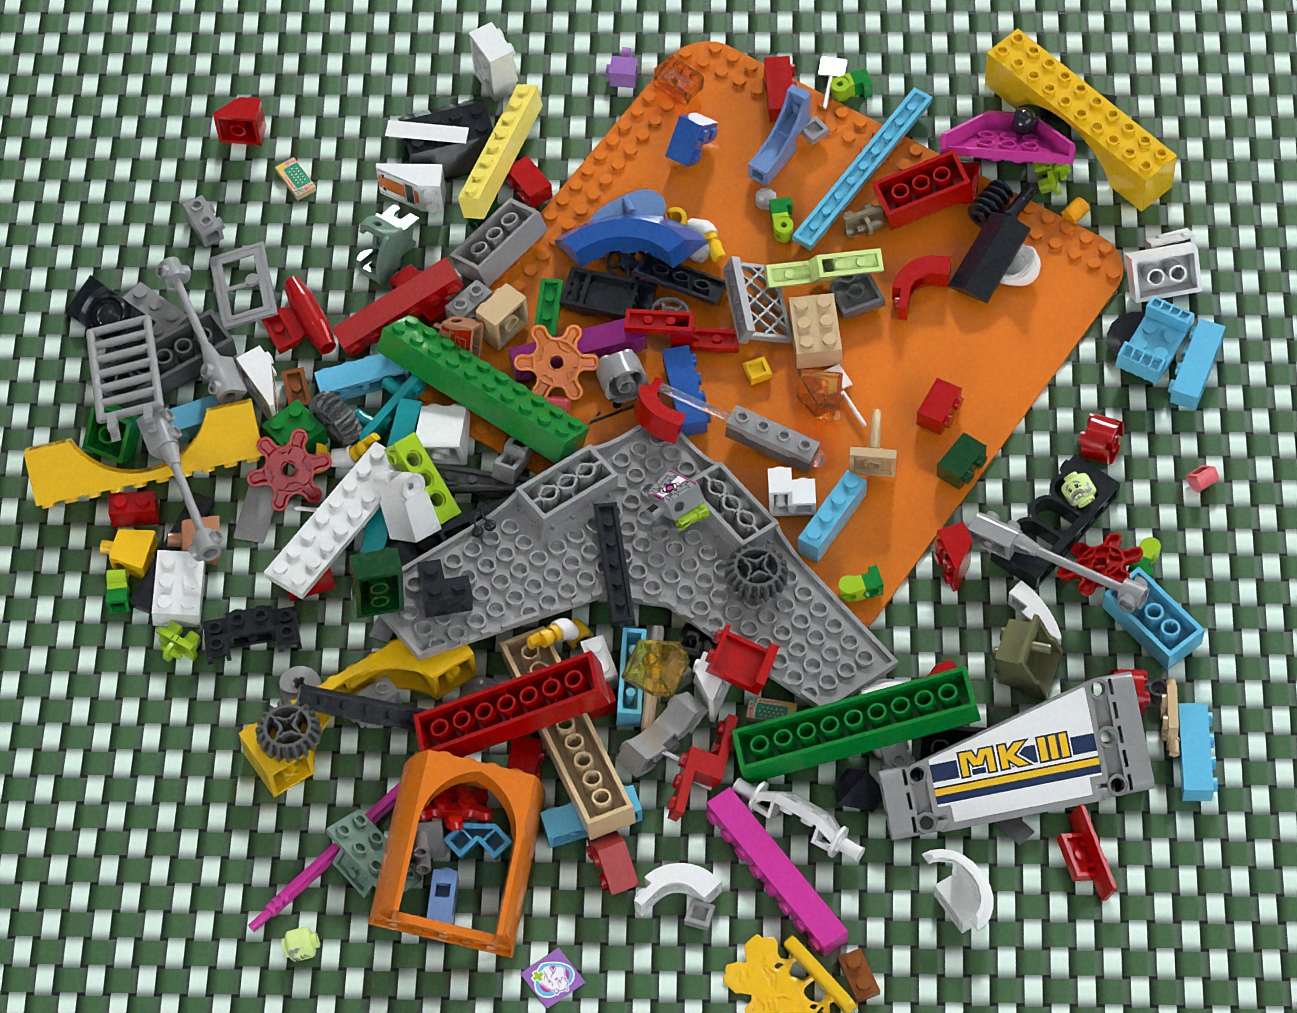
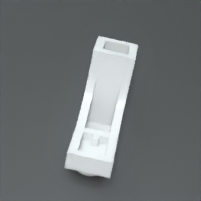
M688 863L664 865L645 876V888L640 889L635 895V910L643 916L662 897L671 893L687 894L695 900L710 904L722 892V882L711 872L697 865Z

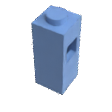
M446 867L433 869L427 911L428 919L454 925L460 882L458 871Z

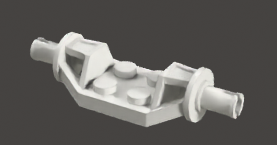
M738 778L735 781L732 790L750 800L748 804L750 812L757 811L769 819L775 818L780 810L789 815L794 813L801 817L800 821L810 827L816 826L811 843L828 851V856L833 858L840 851L855 859V861L861 859L865 848L847 839L849 828L846 826L840 828L833 814L793 792L768 791L769 783L766 781L761 782L758 787L742 780V778ZM762 801L771 802L769 809L760 805ZM825 836L831 844L824 841L822 838Z

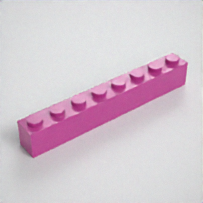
M731 787L706 802V817L713 826L715 824L718 826L725 842H731L735 847L734 850L738 858L748 863L750 866L749 870L756 879H761L770 897L774 896L778 900L781 911L786 916L788 914L791 916L797 931L800 934L804 933L808 937L811 948L815 952L819 951L823 957H826L848 941V930Z

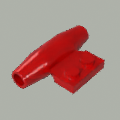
M290 277L284 282V289L290 307H278V315L261 320L279 354H282L299 345L306 336L321 354L332 352L336 348V343L329 321L318 301L299 277Z

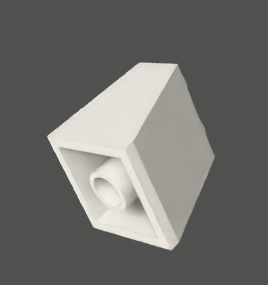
M430 404L422 406L416 435L431 461L445 465H467L470 413L468 408L461 404H452L451 406Z

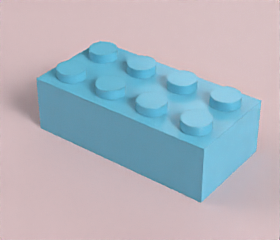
M1138 567L1130 573V579L1134 580L1136 576H1139L1148 583L1147 587L1150 588L1143 607L1141 609L1136 608L1132 613L1122 610L1117 604L1118 592L1109 589L1104 593L1102 608L1168 671L1202 644L1205 629L1149 575Z

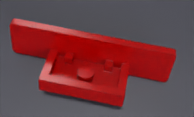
M1079 805L1069 815L1074 833L1060 834L1057 837V842L1072 881L1093 880L1100 900L1107 901L1117 891V886L1085 805Z

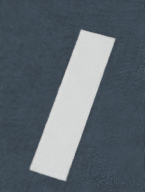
M388 120L385 136L466 144L469 128Z

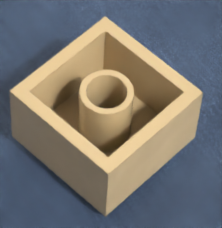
M507 283L501 288L496 289L492 296L486 302L481 303L476 310V319L484 322L483 340L499 351L529 323L526 297Z

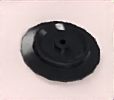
M1130 312L1119 316L1111 323L1107 332V345L1113 356L1117 358L1124 342L1131 340L1143 320L1145 312Z

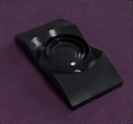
M571 266L559 303L560 306L584 316L601 315L613 320H620L625 318L626 308L651 310L658 284Z
M92 275L88 277L65 310V312L88 329L146 315ZM152 319V325L154 327L156 321ZM144 325L100 335L99 337L105 340L144 330ZM144 339L114 346V348L119 351L139 346Z

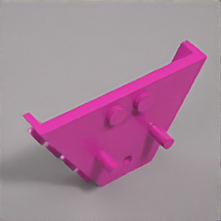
M988 110L942 133L939 140L940 155L955 149L958 156L978 157L982 160L989 159L991 161H1001L1004 159L1011 160L1014 163L1025 162L1029 164L1043 162L1073 165L1076 148L1072 141L1038 117L1035 129L1029 134L1020 135L1011 129L1015 112Z

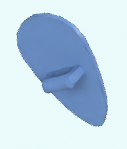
M636 190L600 208L590 218V221L624 214H646L664 217L666 212L665 200L653 190Z

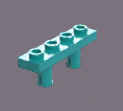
M412 374L402 385L392 377L386 376L381 386L393 394V396L373 418L361 409H357L354 412L356 418L359 419V423L364 427L358 442L372 433L378 434L381 438L388 430H391L399 399L415 400L417 397H420L426 388L425 382Z

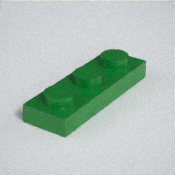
M541 278L534 326H545L548 333L555 337L557 335L561 307L559 302L563 293L564 283L560 279Z

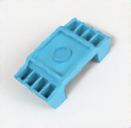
M1152 296L1146 305L1145 316L1129 342L1125 341L1122 345L1115 367H1119L1126 372L1135 374V376L1144 378V380L1157 385L1183 344L1194 322V313L1159 299L1156 296Z

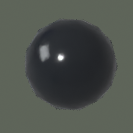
M1027 107L1016 108L1011 129L1020 135L1031 133L1037 125L1036 114Z

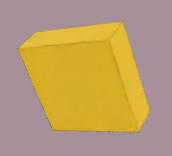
M764 356L743 363V369L751 385L773 378L771 369Z

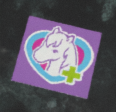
M559 947L520 973L546 1008H549L586 983Z

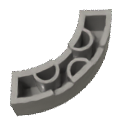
M689 692L673 695L669 699L668 706L647 729L621 744L619 748L620 753L616 761L634 777L637 778L656 767L654 762L659 761L663 756L668 758V756L662 754L663 752L673 753L681 746L678 741L688 732L692 733L708 711Z

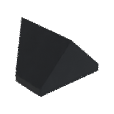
M685 623L675 646V654L678 659L695 662L696 659H701L703 652L708 653L710 648L714 649L715 646L711 637L692 624Z
M847 768L833 785L837 802L840 806L873 813L882 802L880 785L868 770Z

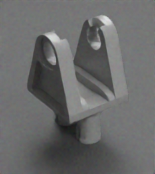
M432 818L430 822L418 823L410 860H416V872L418 874L425 875L431 872V858L446 857V842L443 840L445 838V821L442 818Z

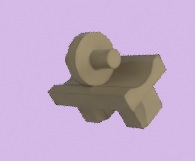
M868 204L862 208V211L854 213L850 210L843 213L847 238L862 233L872 236L874 229L885 226L881 205L874 206L873 204Z

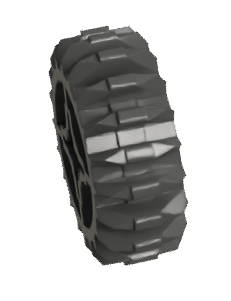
M325 390L314 396L313 400L310 401L309 411L326 428L327 437L333 443L335 442L337 446L343 448L354 445L362 431V425L359 423V419L356 418L355 413L345 401L341 400L333 392Z
M757 542L754 544V547H751L748 543H746L744 549L738 546L736 553L732 552L730 558L726 561L724 572L727 586H731V593L737 592L738 599L745 596L747 602L750 599H755V602L758 603L760 599H763L767 603L769 597L775 599L777 593H782L788 581L789 570L786 560H782V553L776 554L775 547L770 550L767 549L766 543L763 547H759ZM767 567H770L772 569L775 576L771 574V571L767 569ZM738 570H740L741 572H743L742 575H744V576L746 577V579H744V578L740 575V573H739Z
M289 699L284 705L280 701H278L277 707L269 705V712L262 711V719H258V727L255 729L257 743L261 745V751L263 753L267 752L270 759L276 757L278 762L285 758L288 764L291 758H295L299 762L300 755L308 758V750L315 751V744L320 742L319 735L322 733L320 719L317 717L314 709L309 710L310 707L307 703L300 707L299 700L292 704ZM303 722L308 726L305 734H302L300 730ZM272 728H275L277 732L274 740L270 738Z

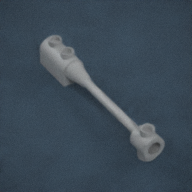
M168 257L162 260L156 268V275L164 279L167 287L175 288L198 338L204 363L201 366L200 373L202 377H207L209 380V393L215 394L220 404L240 401L246 394L247 389L232 357L220 356L212 344L209 343L183 284L187 283L191 277L190 267L181 265L177 257Z
M168 408L155 410L157 431L150 433L147 431V425L142 415L136 421L148 452L161 461H166L167 465L172 469L196 529L192 536L193 544L188 547V551L198 562L214 560L221 554L219 543L224 538L218 530L205 528L181 468L178 438L182 436V433L177 426L171 424L175 419V415Z
M988 511L986 515L979 512L967 528L972 538V544L1007 560H1010L1014 552L1039 556L1117 591V604L1126 612L1132 613L1136 608L1141 609L1148 598L1150 588L1147 587L1148 583L1142 577L1136 576L1134 580L1126 578L1123 583L1113 580L1042 548L1020 530L1021 527L1016 521L1009 520L1005 524L999 521V515L993 511Z

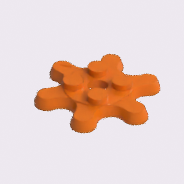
M535 325L532 328L531 337L536 343V350L532 354H519L516 356L514 366L519 371H532L536 375L537 382L532 388V392L546 399L552 388L559 387L565 391L569 399L578 400L581 398L583 389L578 383V374L584 370L593 371L597 369L599 358L595 354H582L579 352L577 342L582 336V330L578 325H569L565 333L558 338L552 337L543 325ZM553 357H559L563 361V366L559 369H553L550 360Z

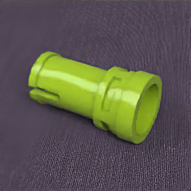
M703 502L673 521L676 527L683 531L694 522H699L709 517L710 512Z

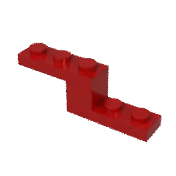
M626 308L624 325L626 333L670 335L671 348L689 345L690 351L739 354L740 343H738L734 329L695 327L694 312Z
M729 714L723 721H719L715 734H718L717 742L713 743L710 752L691 746L686 753L681 754L678 761V766L681 767L680 772L676 774L672 787L675 788L674 795L670 796L667 803V809H669L667 819L677 822L684 814L692 781L712 787L713 789L722 781L733 739L732 730L736 727L737 716Z

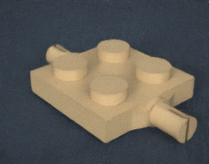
M1167 679L1166 694H1162V705H1160V720H1162L1161 741H1166V750H1169V755L1176 757L1179 756L1180 742L1178 737V693L1176 680Z

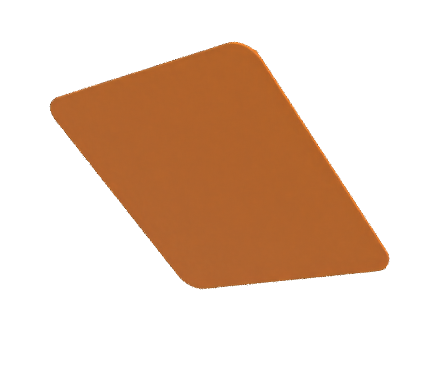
M717 41L692 43L682 47L670 57L543 209L540 215L548 231L488 287L494 292L507 283L523 294L527 299L529 323L499 351L482 340L481 360L488 362L492 367L506 373L511 379L516 381L510 364L508 349L535 342L531 337V330L535 323L541 278L563 280L564 290L571 266L580 268L555 244L554 240L575 227L588 223L590 218L606 204L636 190L648 189L660 194L666 204L664 218H668L667 211L670 208L679 207L686 212L688 220L690 218L708 220L715 226L718 231L717 236L724 247L723 250L726 255L713 263L709 256L703 263L694 262L688 257L680 264L725 280L723 268L731 256L740 257V261L743 263L772 265L808 261L816 255L881 248L884 271L869 274H871L885 298V306L845 320L836 307L842 345V364L840 366L853 384L843 390L866 422V427L861 425L840 392L828 396L815 377L816 374L835 365L797 369L793 340L791 343L749 339L746 344H739V354L690 351L696 355L697 366L694 368L695 372H700L702 385H699V389L705 392L706 404L703 405L705 410L709 409L711 423H707V433L686 436L707 457L715 462L721 461L768 512L769 468L779 466L791 468L792 480L798 478L815 479L817 512L844 473L849 470L850 447L865 448L869 446L872 413L875 409L881 410L880 447L888 450H897L896 477L856 474L867 480V495L818 563L798 553V537L814 515L773 516L779 522V527L797 554L839 599V581L842 577L868 573V567L878 566L884 583L883 595L847 603L842 601L868 628L877 619L935 540L937 530L945 526L1115 294L1123 278V261L1118 250L1105 238L1078 224L1073 225L1071 222L1063 219L1062 216L1030 201L1018 216V221L1031 228L1023 245L1033 247L1041 261L1039 275L1032 283L1025 286H1011L999 283L987 304L949 287L925 286L915 291L911 296L907 320L898 319V310H894L895 300H892V286L896 275L906 264L917 258L929 255L952 256L950 283L982 229L968 215L967 210L970 204H955L894 230L890 229L882 212L885 226L874 229L872 236L862 233L851 238H847L845 234L843 213L850 210L854 213L862 211V208L868 204L879 205L872 182L940 154L904 136L811 251L792 241V239L788 242H779L774 237L769 210H761L756 206V192L761 188H770L776 193V199L791 197L793 209L792 215H789V218L793 221L794 234L883 124L830 97L827 108L824 109V94L792 78V81L797 82V87L804 88L811 93V118L817 116L830 129V135L811 145L800 133L796 137V152L766 187L748 177L749 162L760 150L776 123H769L764 64ZM698 113L718 122L716 138L711 143L703 144L701 149L703 152L702 157L696 165L685 166L665 157L680 115ZM982 175L979 178L977 197L991 182L990 179ZM1013 192V198H1009L1010 202L1007 205H1004V209H1007L1011 205V203L1017 197V193ZM610 252L582 268L610 274L606 266L607 256ZM616 253L612 256L610 265L618 262L619 257ZM639 253L635 255L636 261L640 262L643 257ZM619 268L612 269L618 275L627 277L626 272L621 271ZM742 270L743 274L749 279L753 277L748 271ZM758 279L753 281L762 290L766 287ZM831 282L781 287L789 324V298L830 294L829 287ZM658 285L653 303L663 297H676L688 305L690 312H694L695 327L735 330L727 291L720 305L714 306ZM746 288L752 297L755 298L758 295L751 288ZM767 289L765 291L772 299H776V295L771 290ZM761 297L757 299L765 308L769 306ZM664 302L666 306L674 308L680 306L674 302ZM659 304L654 310H662L661 305ZM753 305L750 306L751 311L757 316L761 314ZM561 306L556 336L563 335L569 325H578L582 330L616 320L601 315L584 316ZM772 307L769 311L779 319L780 313ZM765 315L761 318L770 327L774 324ZM758 324L754 325L755 332H766ZM777 325L773 328L779 335H784V331ZM646 334L647 349L634 354L638 356L648 377L649 384L653 382L655 376L664 379L658 399L662 404L674 410L662 359V350L671 348L670 335ZM764 356L771 369L773 378L751 385L743 369V363ZM597 369L593 371L584 370L578 374L577 380L583 389V394L580 399L571 400L569 415L581 420L583 424L590 427L583 447L589 444L596 446L609 442L640 425L634 415V408L588 425L594 419L635 404V400L622 403V406L618 409L614 408L613 402L615 401H609L596 375ZM534 378L531 381H522L518 383L525 385L527 389L532 391V388L537 382V378ZM936 378L961 387V397L964 398L960 410H955L953 414L954 418L951 426L945 428L942 435L916 425L917 411ZM426 382L423 394L415 399L422 401L423 406L430 404H439L441 406L460 404ZM559 387L552 388L548 393V396L567 397L565 391ZM736 405L820 442L818 457L809 473L807 474L725 437L727 421ZM469 410V437L502 454L504 444L511 435ZM963 432L987 446L986 456L988 458L982 468L978 467L971 482L969 484L965 483L959 490L937 477V464ZM535 451L525 468L539 475L554 466L555 463Z

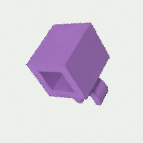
M622 47L621 57L612 56L611 63L606 65V77H609L610 86L636 88L638 59L632 58V55H630L631 48Z

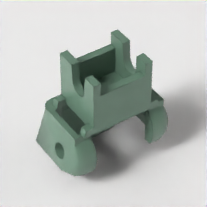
M392 205L381 215L377 213L375 216L365 218L359 229V232L362 234L367 231L373 234L371 250H365L357 256V269L365 276L376 281L380 286H385L389 278L400 267L401 257L416 245V241L412 238L414 225L419 221V218L411 213L402 219L395 218L394 216L400 211V207Z

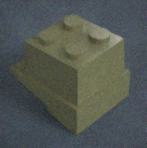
M1034 614L1031 622L1009 619L1007 626L1001 629V642L999 647H995L992 657L993 661H995L994 672L997 673L998 683L1024 690V694L1027 696L1047 700L1063 649L1057 639L1050 635L1039 615Z

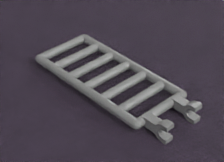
M143 315L88 329L86 331L96 421L99 424L107 423V429L110 432L112 442L121 440L118 420L143 414L148 433L157 431L154 411L163 408L164 401L151 316ZM144 325V330L97 342L95 339L96 336ZM142 339L146 340V344L97 355L98 350ZM144 353L148 354V358L99 370L100 364ZM147 367L150 368L149 373L101 384V379ZM152 382V387L105 399L102 396L103 393ZM150 396L154 397L153 402L109 413L104 412V408Z

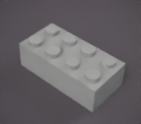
M509 198L449 256L459 274L472 281L477 279L488 288L540 239L548 229L539 211Z

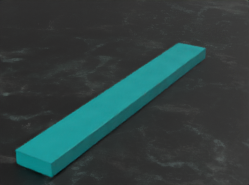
M405 398L399 399L387 447L413 432L416 433L421 407L423 406L422 401ZM381 507L367 522L360 552L379 551L387 547L389 533Z

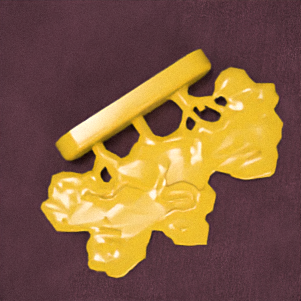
M756 934L744 945L746 962L727 964L725 968L726 974L723 975L724 984L736 994L751 995V1001L745 1008V1013H817L821 1007L824 1008L821 1011L822 1013H830V1003L832 1002L844 1013H851L857 1008V1005L848 993L793 935L784 942V947L791 955L789 959H784L778 955V942L775 937L766 936L762 938ZM797 962L808 973L809 976L805 980H799V978L790 975L789 972L793 963ZM777 963L783 964L780 968H775ZM813 981L826 993L825 997L819 1002L809 1000L804 994L805 987ZM813 1004L818 1005L815 1009L810 1008Z

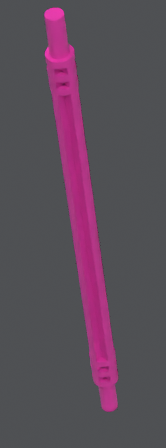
M400 782L365 813L374 825L395 806ZM335 842L264 906L265 910L248 925L253 932L257 931L268 919L278 915L333 864V860L340 851Z

